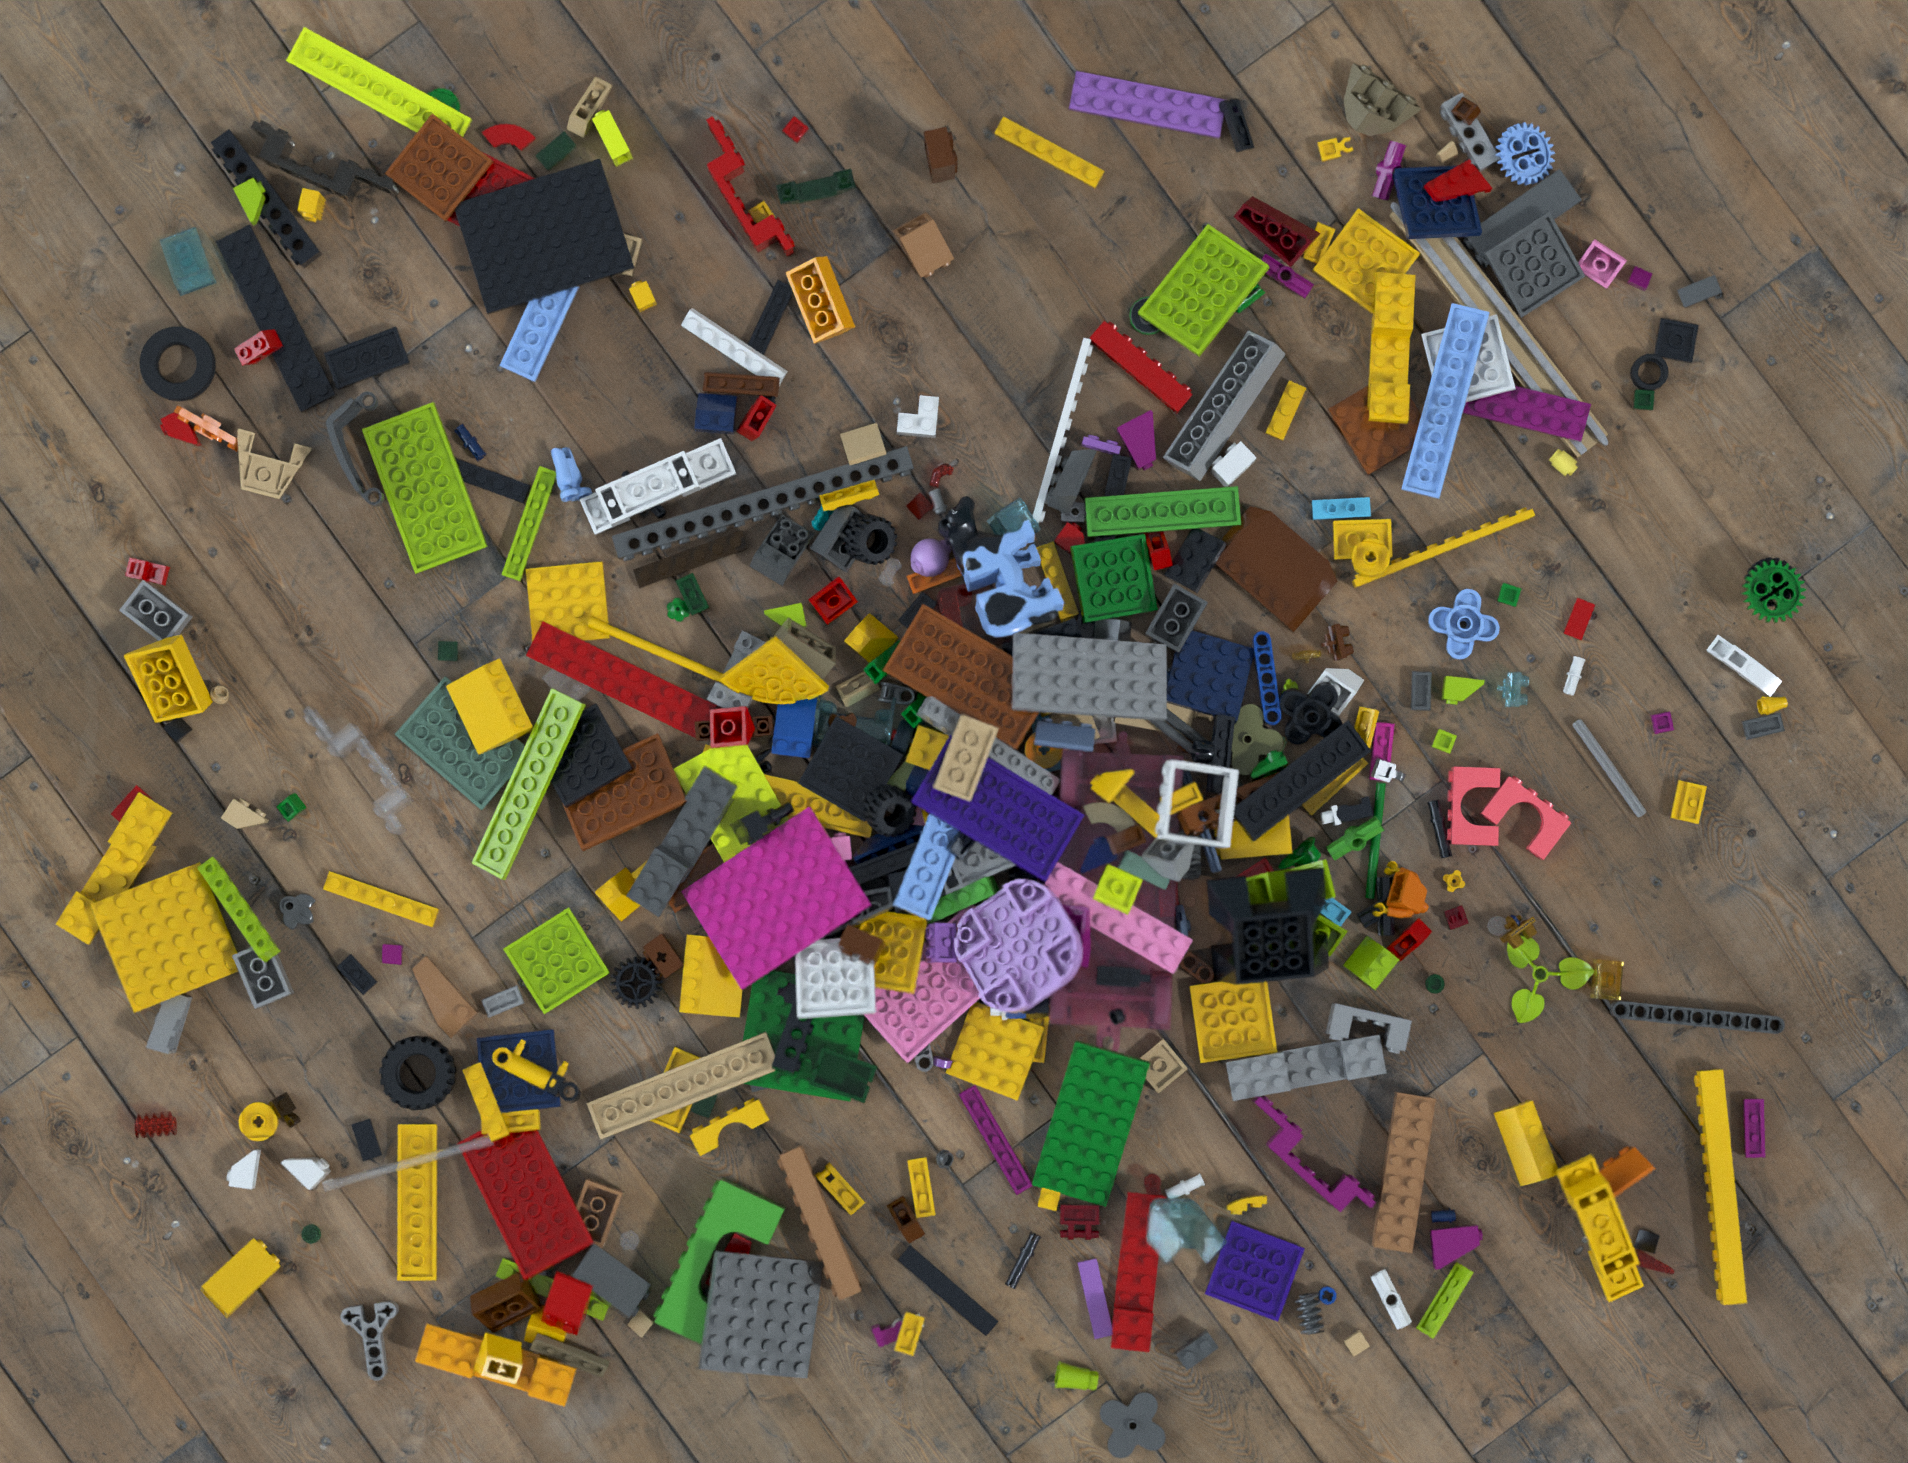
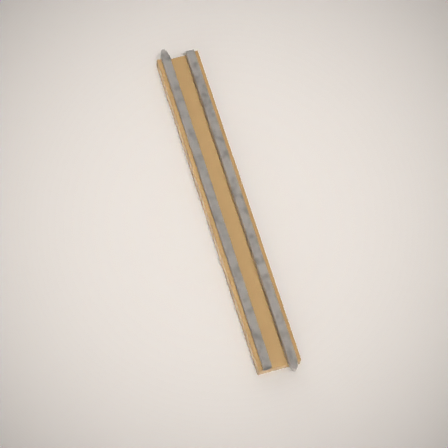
M1393 202L1391 204L1393 212L1390 214V217L1406 237L1400 206ZM1457 237L1407 239L1414 249L1420 252L1421 258L1458 305L1490 312L1489 316L1497 314L1511 373L1520 387L1583 402ZM1591 411L1589 412L1582 442L1560 437L1576 459L1598 442L1603 446L1608 445L1606 438L1608 433Z

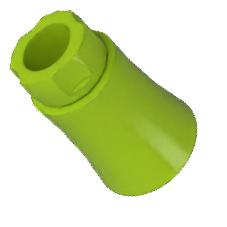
M1059 1361L1054 1386L1055 1388L1096 1390L1099 1372Z

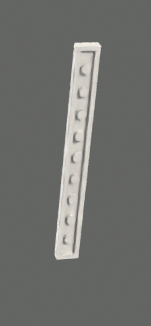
M1083 338L1032 516V525L1038 526L1039 522H1043L1046 511H1043L1044 503H1049L1050 498L1047 497L1049 485H1054L1056 474H1053L1055 466L1059 467L1062 456L1058 454L1060 448L1064 449L1067 440L1066 437H1063L1065 429H1070L1072 419L1069 418L1070 412H1075L1077 401L1074 398L1076 393L1080 394L1083 382H1080L1081 374L1085 375L1088 367L1085 360L1086 356L1090 357L1093 345H1090L1091 339Z

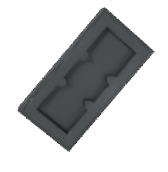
M1412 671L1411 710L1431 711L1432 672Z
M1780 712L1741 721L1746 740L1785 731Z

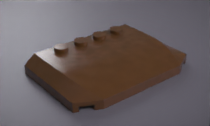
M1250 506L1241 516V525L1232 526L1221 539L1227 545L1215 566L1241 586L1293 633L1338 582L1330 562L1271 511Z

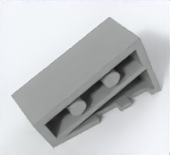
M181 994L160 1003L161 1008L156 1014L155 1024L146 1048L166 1054L176 1053L193 997Z

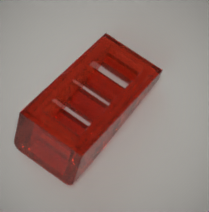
M1636 1249L1635 1253L1640 1263L1636 1266L1671 1275L1674 1274L1675 1270Z

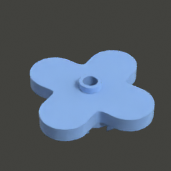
M1472 589L1460 591L1455 597L1453 608L1437 607L1431 611L1428 617L1429 626L1433 631L1448 636L1446 643L1447 653L1457 660L1465 659L1471 654L1475 640L1489 642L1497 637L1500 630L1499 623L1494 617L1480 613L1481 597ZM1461 621L1466 622V628L1460 627Z

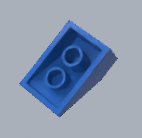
M818 698L799 700L794 704H778L772 754L810 758Z

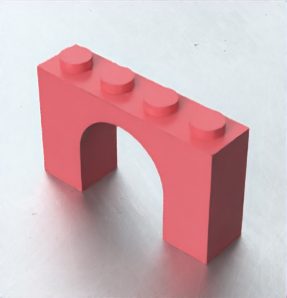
M1452 767L1451 771H1448V782H1451V790H1448L1447 801L1451 802L1450 809L1447 810V821H1450V829H1447L1449 844L1498 846L1499 826H1478L1469 823L1462 815L1461 800L1465 793L1472 788H1500V768Z
M1508 776L1479 814L1493 825H1497L1510 807L1516 803L1524 802L1535 807L1540 815L1541 825L1526 849L1540 860H1544L1570 826L1569 816L1562 811L1556 812L1552 809L1553 804L1546 799L1540 800L1537 797L1538 793L1531 788H1524L1521 785L1523 782L1517 777L1513 776L1511 778Z

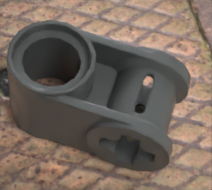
M881 682V695L877 701L905 706L915 702L916 695L911 688ZM906 691L912 694V698L908 702L903 701L901 698L902 694Z

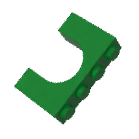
M898 640L863 669L875 684L889 675L883 669L901 640ZM917 692L916 701L901 713L912 728H915L924 721V719L916 714L924 700L928 697Z

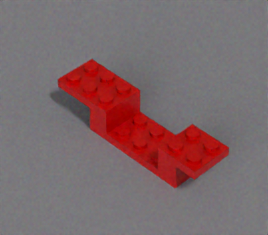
M713 116L706 119L708 128L724 152L723 155L706 164L708 172L755 249L759 253L778 241L787 257L794 254V241L789 233L785 235L783 232L785 231L784 225L779 217L775 219L772 214L754 224L755 222L749 213L745 214L744 204L739 196L735 198V191L730 183L732 179L744 173V160L739 152H734V143L729 135L725 137L724 127L720 120L717 119L715 121Z
M1127 1192L1110 1348L1150 1353L1154 1294L1167 1196Z

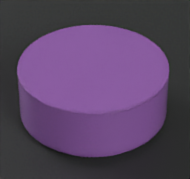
M933 1056L934 1066L941 1068L951 1067L952 1060Z

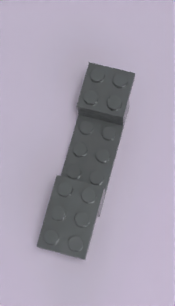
M705 765L685 797V800H687L686 804L662 844L653 850L628 892V898L656 916H661L679 884L687 879L734 801L732 796L738 788L736 784Z

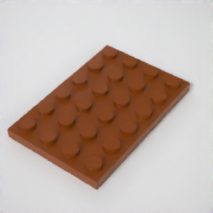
M658 733L623 749L633 770L568 808L563 805L582 851L686 804L685 793L673 770L674 767Z

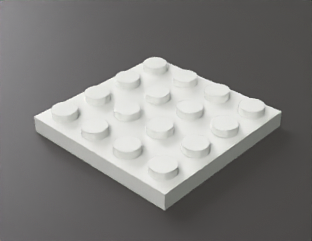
M1497 314L1488 318L1466 402L1516 390ZM1445 328L1421 334L1431 375L1433 374Z
M841 938L818 940L795 955L798 1019L876 1013L874 964L869 963V965H866L853 955L851 958L843 955L838 947Z

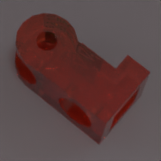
M1154 1173L1146 1175L1144 1178L1146 1193L1162 1195L1160 1177ZM1168 1197L1166 1198L1165 1207L1171 1206Z

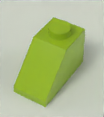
M252 178L234 187L233 190L249 221L256 225L265 201L263 192L266 190L261 181L257 182Z
M802 603L764 610L765 616L780 626L789 617L801 626L807 627Z
M1445 676L1441 700H1446V704L1458 705V702L1464 701L1484 685L1485 680Z

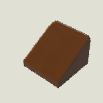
M1462 97L1451 112L1470 126L1481 110L1477 104Z

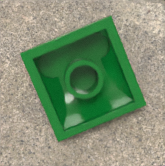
M1277 750L1269 752L1265 760L1253 769L1251 773L1252 782L1286 768L1288 762L1284 754Z

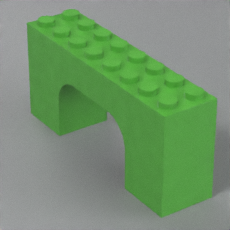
M723 1177L720 1181H715L711 1190L714 1195L712 1199H707L703 1210L706 1212L704 1216L700 1215L695 1224L697 1231L695 1234L692 1233L686 1244L689 1246L687 1252L684 1251L678 1261L681 1266L679 1269L676 1268L670 1279L673 1283L671 1287L668 1286L665 1289L661 1298L665 1301L663 1305L659 1304L653 1317H656L654 1323L699 1344H702L708 1298L702 1291L701 1280L720 1238L729 1232H740L768 1245L786 1207Z

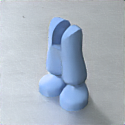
M553 448L551 455L556 469L557 485L561 490V501H578L593 494L591 488L580 487L582 475L570 448Z

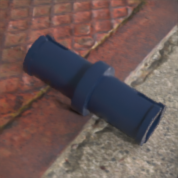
M464 424L459 425L454 430V433L464 443V448L472 453L476 461L482 460L487 455L477 443V438L470 434Z

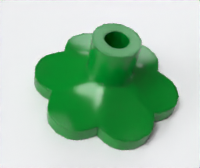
M674 598L673 602L667 604L668 617L670 619L681 622L684 620V617L690 615L685 600L682 601L680 598Z

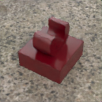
M1462 905L1444 911L1450 930L1469 924Z

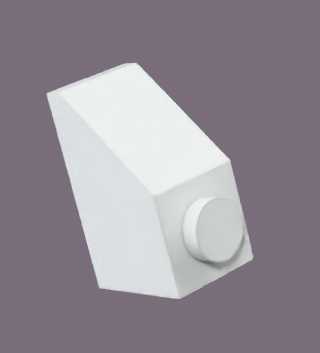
M260 1149L253 1150L233 1165L231 1170H228L227 1181H229V1186L245 1189L255 1188L261 1153Z

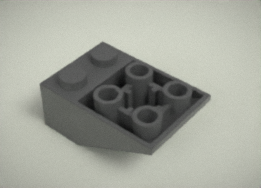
M781 515L754 554L750 567L783 586L812 540L814 533L786 516Z

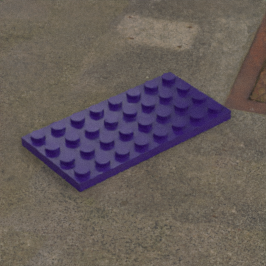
M950 735L911 803L1043 882H1046L1084 814L988 757L971 801L933 788L952 739V735Z

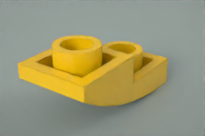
M1254 1195L1240 1198L1227 1204L1226 1209L1231 1210V1214H1242V1211H1247V1203H1250V1207H1262V1204H1267V1196Z

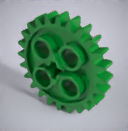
M1771 560L1768 566L1766 562H1762V568L1756 565V572L1753 570L1749 571L1752 577L1744 578L1748 584L1742 585L1743 588L1747 589V591L1741 593V595L1747 596L1743 603L1749 602L1750 605L1746 609L1753 608L1752 616L1759 614L1758 620L1766 617V623H1769L1771 618L1774 623H1778V618H1780L1784 622L1786 621L1785 615L1790 619L1793 617L1791 612H1799L1796 606H1803L1799 600L1806 598L1801 595V592L1806 591V589L1800 587L1804 581H1798L1801 574H1794L1796 568L1789 570V563L1782 566V561H1778L1775 565L1774 560ZM1774 573L1780 576L1779 583H1775L1772 580ZM1786 581L1788 582L1787 586L1778 590L1774 595L1769 596L1762 602L1759 601L1760 598L1770 593L1772 589L1779 587ZM1757 584L1764 586L1763 594H1759L1756 591ZM1785 589L1791 592V598L1789 600L1785 599L1783 596V592ZM1768 600H1772L1775 603L1774 610L1768 609Z

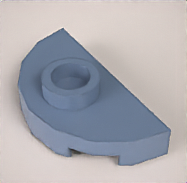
M1177 905L1175 907L1177 931L1188 937V932L1191 931L1190 921L1186 919L1183 905Z

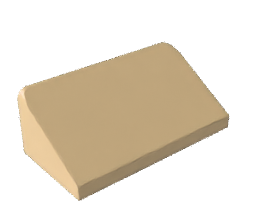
M865 672L835 686L846 707L880 690L878 684H875Z

